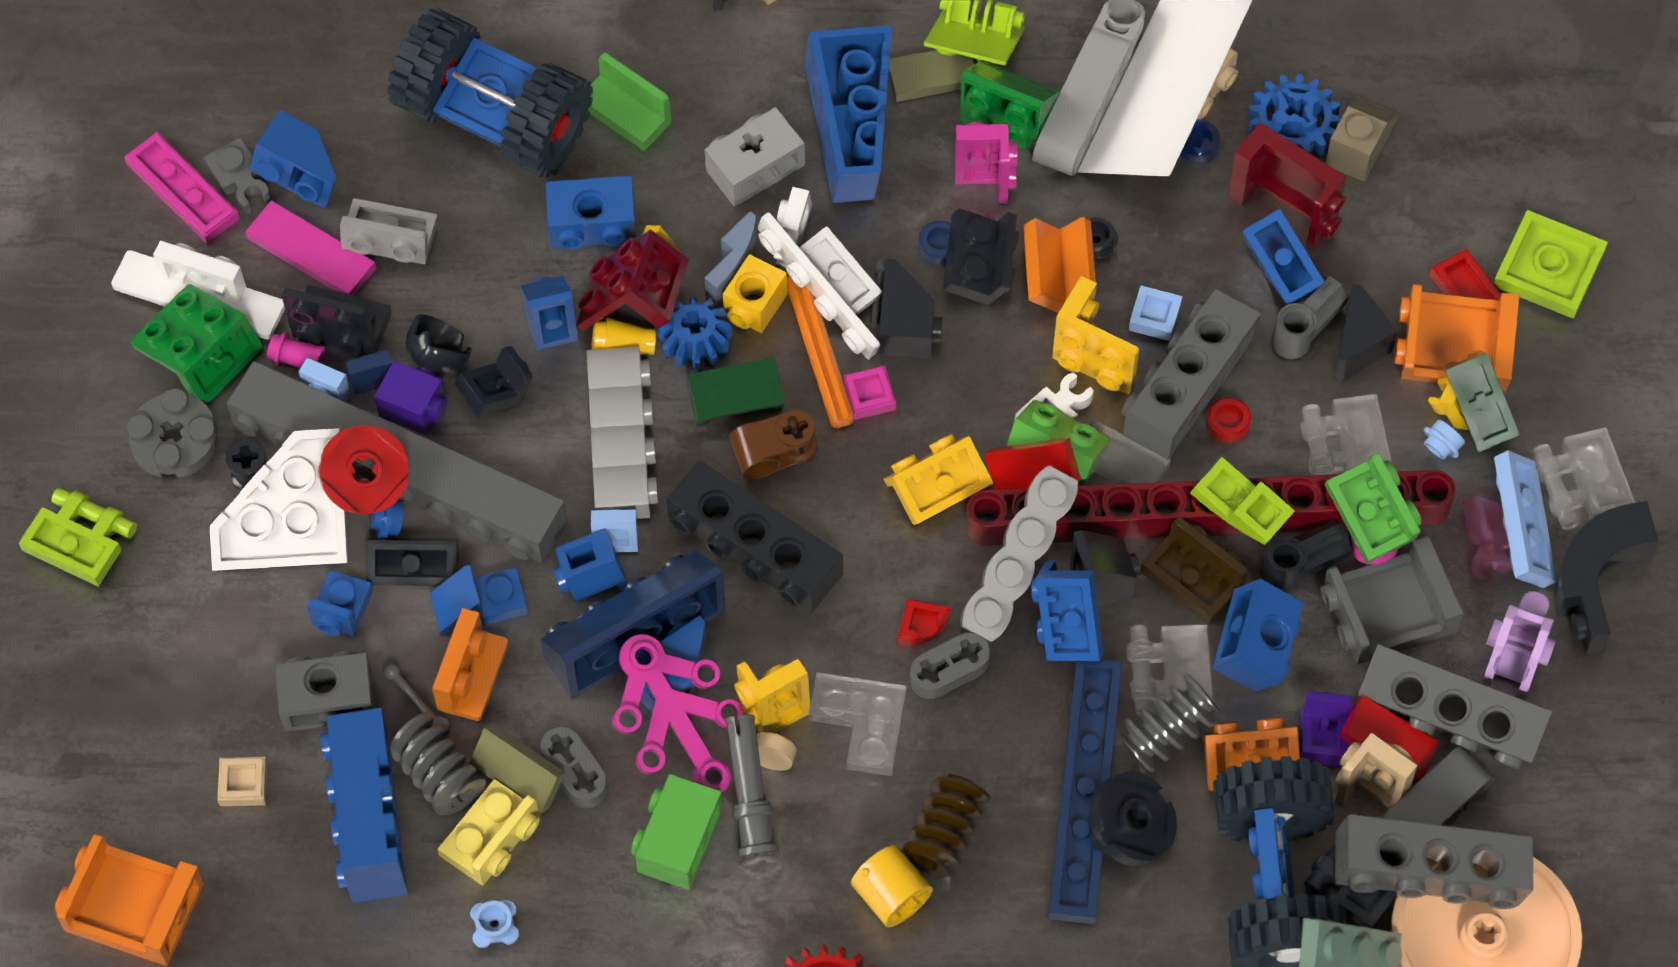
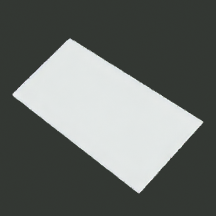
M1160 0L1077 173L1170 176L1252 0Z

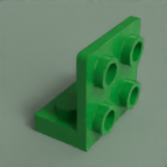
M192 284L186 285L130 341L135 350L176 373L188 394L198 398L206 405L264 348L245 314Z

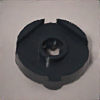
M1126 771L1099 783L1094 788L1089 804V822L1092 829L1090 840L1096 850L1106 852L1119 863L1129 866H1140L1157 859L1171 847L1177 832L1176 812L1172 802L1166 804L1163 796L1158 792L1163 788L1156 780L1141 772ZM1129 809L1133 810V817L1139 820L1140 825L1133 827L1128 822L1126 813L1129 812Z

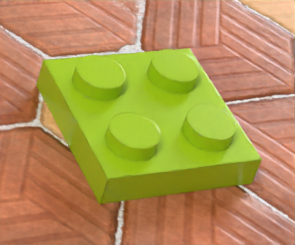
M1527 210L1493 284L1498 289L1511 294H1517L1523 299L1574 319L1606 251L1608 242Z

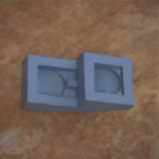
M751 211L721 239L722 261L704 278L706 300L711 297L715 307L718 309L723 305L724 291L749 254L754 255L758 238L757 217Z

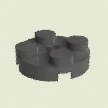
M169 389L162 395L149 399L136 410L126 425L129 447L135 461L143 470L154 476L162 477L161 474H175L176 478L189 476L202 469L210 461L216 448L217 425L212 412L204 402L194 396L186 395L181 389ZM168 429H181V439L175 442L173 439H168L164 442L161 440L165 436L164 432Z

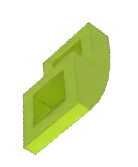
M1223 457L1218 460L1190 492V494L1227 523L1264 545L1294 513V510L1263 482L1260 481L1255 486Z

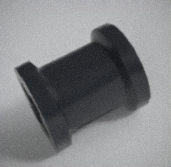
M243 439L237 441L226 452L225 460L228 469L231 471V479L235 488L242 490L263 465H266L264 448L254 440Z

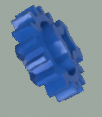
M1302 74L1297 75L1295 82H1289L1285 75H1280L1279 85L1277 86L1270 81H1266L1263 93L1255 91L1252 105H1249L1247 119L1250 121L1249 134L1259 123H1262L1309 154L1311 151H1314L1317 155L1323 156L1326 144H1330V139L1342 118L1338 116L1340 103L1331 102L1332 90L1329 88L1320 92L1318 90L1319 80L1316 78L1309 85L1304 84ZM1269 109L1272 110V120L1268 122L1266 116ZM1319 115L1322 119V125L1320 128L1316 126V118Z

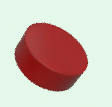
M1220 398L1208 410L1206 420L1208 432L1214 439L1220 442H1238L1245 438L1250 430L1251 411L1243 401L1237 398Z

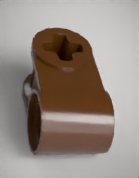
M797 409L789 410L783 414L758 422L746 423L734 429L729 435V440L741 473L748 480L760 479L775 471L799 463H805L815 455L817 450L814 420L805 411ZM791 421H794V426H790ZM793 434H798L800 439L795 440ZM803 447V452L800 453L799 448Z

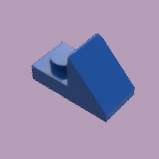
M466 565L430 592L441 636L453 633L462 608L479 612L482 626L528 614L517 567L473 578L471 566Z

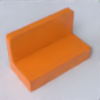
M1081 217L1061 229L1037 218L1023 225L1029 301L1059 313L1081 276L1096 283L1091 220L1085 217Z

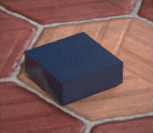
M382 350L346 361L354 394L357 395L379 388L392 365L389 350Z

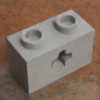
M775 107L764 114L760 113L752 116L744 126L731 134H724L715 138L705 148L706 171L732 205L736 207L805 166V143Z

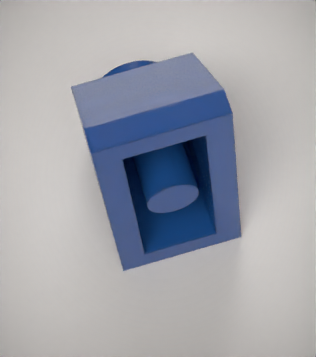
M1281 209L1276 210L1242 231L1243 240L1263 273L1286 305L1294 303L1325 284Z
M563 275L554 278L540 277L529 284L521 285L524 308L536 351L578 341L573 299Z

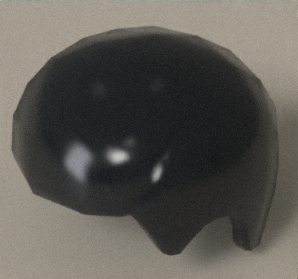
M419 314L415 317L406 337L405 347L412 361L418 367L430 370L436 375H455L459 373L468 363L472 352L471 347H468L463 352L464 334L444 321L425 314Z

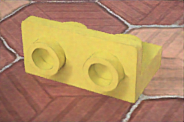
M494 779L437 849L439 856L484 886L492 875L497 877L504 871L511 859L510 852L520 840H528L538 827L540 821L538 817L540 815L536 799L530 795L523 799Z

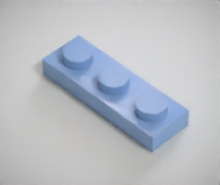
M1507 450L1495 456L1494 460L1497 472L1496 484L1500 491L1504 512L1503 525L1507 531L1511 552L1510 565L1515 578L1545 588L1556 583L1557 577L1536 461Z

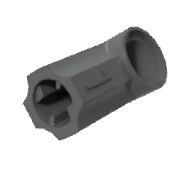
M1321 276L1325 282L1324 285L1294 303L1287 304L1281 308L1277 316L1271 342L1273 349L1278 355L1287 359H1297L1308 352L1312 340L1341 311L1349 300V295L1344 291L1339 281L1331 276ZM1288 329H1294L1299 331L1300 333H1293L1291 331H1288Z

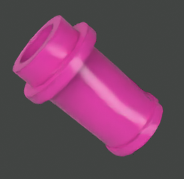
M283 332L281 335L274 334L267 350V359L273 360L274 365L278 367L284 363L301 368L306 358L323 364L326 355V348L324 346H316L292 339L289 333Z

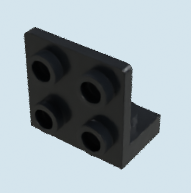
M307 285L305 292L285 288L282 294L293 337H296L299 341L316 346L323 344L335 347L342 353L350 356L368 355L377 352L392 314L390 305L312 285Z

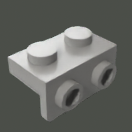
M353 198L348 216H343L340 223L341 249L351 250L358 254H372L393 258L405 263L414 262L426 265L438 225L437 214Z

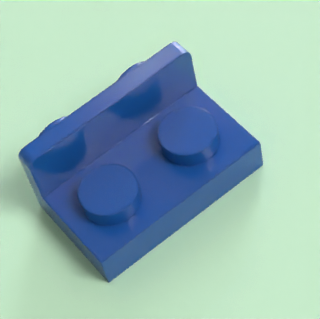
M1046 560L1039 574L1033 577L1032 599L1034 603H1039L1041 617L1038 619L1037 637L1040 644H1045L1047 661H1100L1104 650L1094 571H1057L1056 561Z

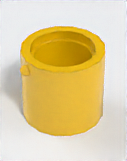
M896 845L887 846L869 858L857 870L851 880V886L883 924L889 928L902 923L924 905L933 892V887Z

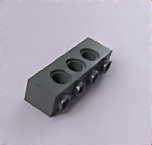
M1217 289L1213 291L1206 302L1198 301L1189 316L1188 324L1190 325L1184 333L1178 330L1174 334L1166 349V354L1168 355L1162 363L1158 361L1153 363L1144 379L1146 386L1141 393L1133 392L1127 399L1121 413L1122 416L1126 417L1122 435L1169 460L1255 339L1261 313ZM1205 340H1211V341H1214L1215 343H1210V342H1207V341H1205ZM1183 370H1188V371H1191V372H1193V373H1186V372H1183ZM1160 401H1167L1172 404H1163Z
M1379 644L1376 647L1358 693V698L1364 695L1391 713L1395 712L1409 718L1408 723L1412 725L1411 727L1425 734L1433 736L1435 729L1453 735L1450 741L1451 744L1458 747L1461 746L1463 749L1476 753L1478 746H1482L1496 752L1493 760L1520 770L1522 763L1532 765L1552 714L1550 710ZM1407 680L1416 681L1423 688L1422 698L1419 702L1412 705L1402 703L1396 696L1398 686ZM1457 697L1465 703L1467 711L1461 720L1451 722L1441 716L1439 707L1446 698ZM1491 714L1505 716L1510 723L1508 734L1499 739L1489 737L1483 730V722L1486 717Z
M1348 814L1336 830L1335 884L1350 886L1353 891L1360 893H1371L1380 889L1397 891V895L1404 898H1420L1424 895L1443 897L1445 902L1452 904H1463L1472 900L1489 902V906L1495 909H1512L1519 906L1533 891V837ZM1380 852L1389 854L1395 860L1396 866L1385 863L1380 856ZM1426 858L1437 861L1442 868V872L1432 869L1428 865ZM1472 863L1482 866L1487 872L1488 877H1483L1476 873Z

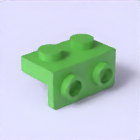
M1033 400L1015 419L1006 446L1069 437L1081 476L1078 486H1088L1097 460L1108 448L1110 438L1097 432L1092 426L1082 424L1059 412L1050 404Z
M1379 453L1371 455L1366 462L1325 483L1328 493L1366 564L1415 541L1420 534L1418 526L1422 524L1419 512L1411 500L1405 502L1397 488L1400 485V478L1393 464L1389 460L1383 462Z

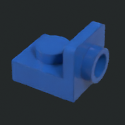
M329 570L318 599H310L307 607L312 625H315L319 631L331 636H339L342 633L355 637L373 592L372 583Z

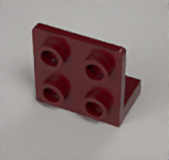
M651 229L636 239H628L617 252L608 258L606 256L601 257L592 266L589 272L591 281L588 290L579 302L581 311L576 326L584 331L622 305L628 304L657 328L662 327L671 319L689 259Z

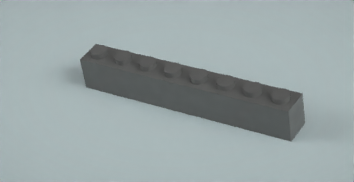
M255 361L252 362L227 402L233 425L240 432L251 437H255L258 434L267 438L278 449L283 446L282 444L294 431L340 428L342 431L359 425L375 426L387 430L403 445L408 459V482L405 491L398 501H402L405 507H409L412 504L425 510L432 519L439 523L449 524L452 522L465 528L469 535L479 541L488 542L491 540L505 546V549L511 555L521 560L531 558L543 563L567 522L564 500ZM369 458L364 462L356 459L352 463L356 470L353 478L358 482L363 478L369 481L373 480L375 475L371 469L375 463Z

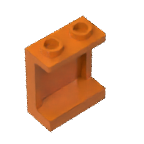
M1413 284L1409 297H1401L1399 322L1406 323L1405 339L1397 338L1394 364L1402 365L1401 379L1437 383L1439 379L1447 377L1445 372L1446 364L1468 358V354L1482 350L1488 353L1502 391H1506L1512 379L1519 295L1501 293L1499 300L1422 292V285Z
M95 833L89 845H83L78 852L74 866L76 873L70 886L63 887L58 895L55 912L65 932L168 966L204 885L198 867L180 861L178 867L174 868L112 847L107 844L104 836Z

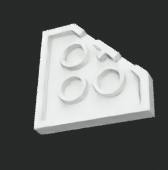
M340 428L294 431L282 444L283 446L266 465H263L233 502L210 525L212 571L349 563L346 511L335 506L327 498L322 490L317 474L321 452L327 442L341 431Z

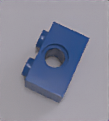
M632 176L545 182L547 222L551 248L561 247L566 250H574L582 246L601 244L617 247L623 245L630 238H636ZM590 213L599 214L597 217L594 218L584 217L585 215Z
M1262 579L1235 588L1212 669L1254 692L1282 683L1290 667L1288 659L1293 640L1300 629L1299 617L1303 602Z

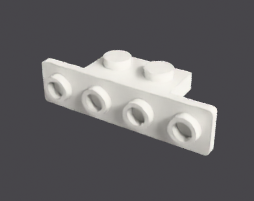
M769 212L762 216L758 226L760 231L758 236L763 246L773 255L778 253L787 263L786 270L791 279L799 287L803 288L806 286L816 298L814 304L818 311L828 321L835 320L844 331L842 333L844 341L854 353L859 354L862 352L868 360L876 355L880 343L857 315L881 296L882 291L827 226L802 246L798 247Z
M160 241L153 254L154 258L132 250L127 251L111 281L112 287L116 291L162 306H166L186 285L192 284L245 314L256 335L267 340L272 337L285 310L282 299L246 288L241 267L231 259L223 256L213 258L198 253L194 248L183 243L173 245Z

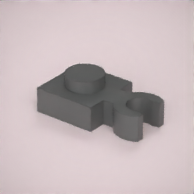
M239 137L204 156L203 160L205 167L224 195L228 196L236 191L239 207L248 215L252 212L247 200L251 195H260L266 204L271 201L267 185L259 180L261 176L249 169L253 156Z

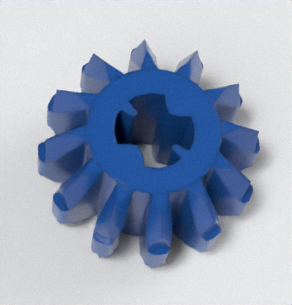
M693 294L687 305H683L676 300L670 321L658 329V340L663 344L662 349L666 359L675 357L676 365H678L679 369L686 363L692 362L693 368L697 372L701 368V362L703 361L715 367L718 362L717 354L727 355L729 350L728 340L732 337V326L727 322V312L724 308L715 309L711 297L703 304H698V300Z

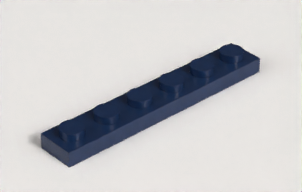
M1104 659L1100 661H1076L1048 919L1095 924L1103 852L1096 850L1090 840L1092 829L1089 822V804L1094 788L1111 776L1122 661Z

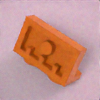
M462 608L432 688L438 711L475 721H480L484 715L509 646L506 637L487 633V631L483 630L479 612Z
M1277 717L1256 720L1257 728L1239 729L1238 722L1215 723L1211 727V732L1200 733L1201 743L1204 744L1208 790L1214 791L1213 782L1217 780L1216 776L1220 772L1227 773L1226 769L1233 765L1240 768L1242 767V762L1252 760L1254 763L1261 762V758L1271 757L1272 760H1280L1282 756L1292 757V761H1297L1300 758L1297 727L1285 725L1284 718Z

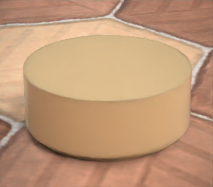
M773 732L756 734L760 765L762 767L777 771L788 770L792 767L797 749L791 740Z

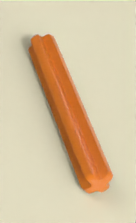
M789 276L787 278L788 293L830 424L836 429L849 426L854 421V414L822 315L814 304L816 298L806 286L803 288L799 287Z

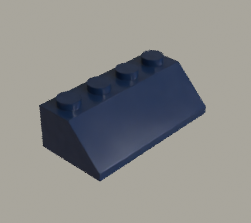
M697 550L687 556H676L666 562L659 572L648 578L640 577L633 580L624 588L622 593L608 601L606 599L598 600L591 604L585 613L569 623L563 621L551 627L546 635L540 639L544 659L569 697L573 699L622 671L619 663V652L629 638L636 635H649L661 642L666 638L667 633L680 622L687 621L689 623L699 615L707 622L726 611L723 572L717 564Z

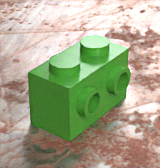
M669 774L664 788L657 787L652 795L648 808V813L652 814L647 828H639L632 844L631 854L635 855L638 873L690 890L723 810L722 792Z

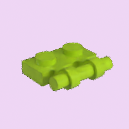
M58 487L54 491L51 501L62 508L58 514L43 507L40 509L19 542L21 550L99 587L122 551L119 543L110 539L111 535L118 533L126 538H131L136 532L137 523L124 517V512L113 506L104 508L90 501V496L81 491L74 490L70 492L62 487ZM84 517L96 524L90 530L75 523L76 520Z

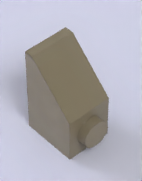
M1359 97L1347 107L1330 139L1326 164L1337 171L1365 182L1396 124L1400 112L1365 97Z

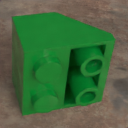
M981 60L966 69L961 76L960 122L966 125L972 122L1008 124L1009 141H1017L1018 149L1026 148L1034 152L1039 135L1060 91Z

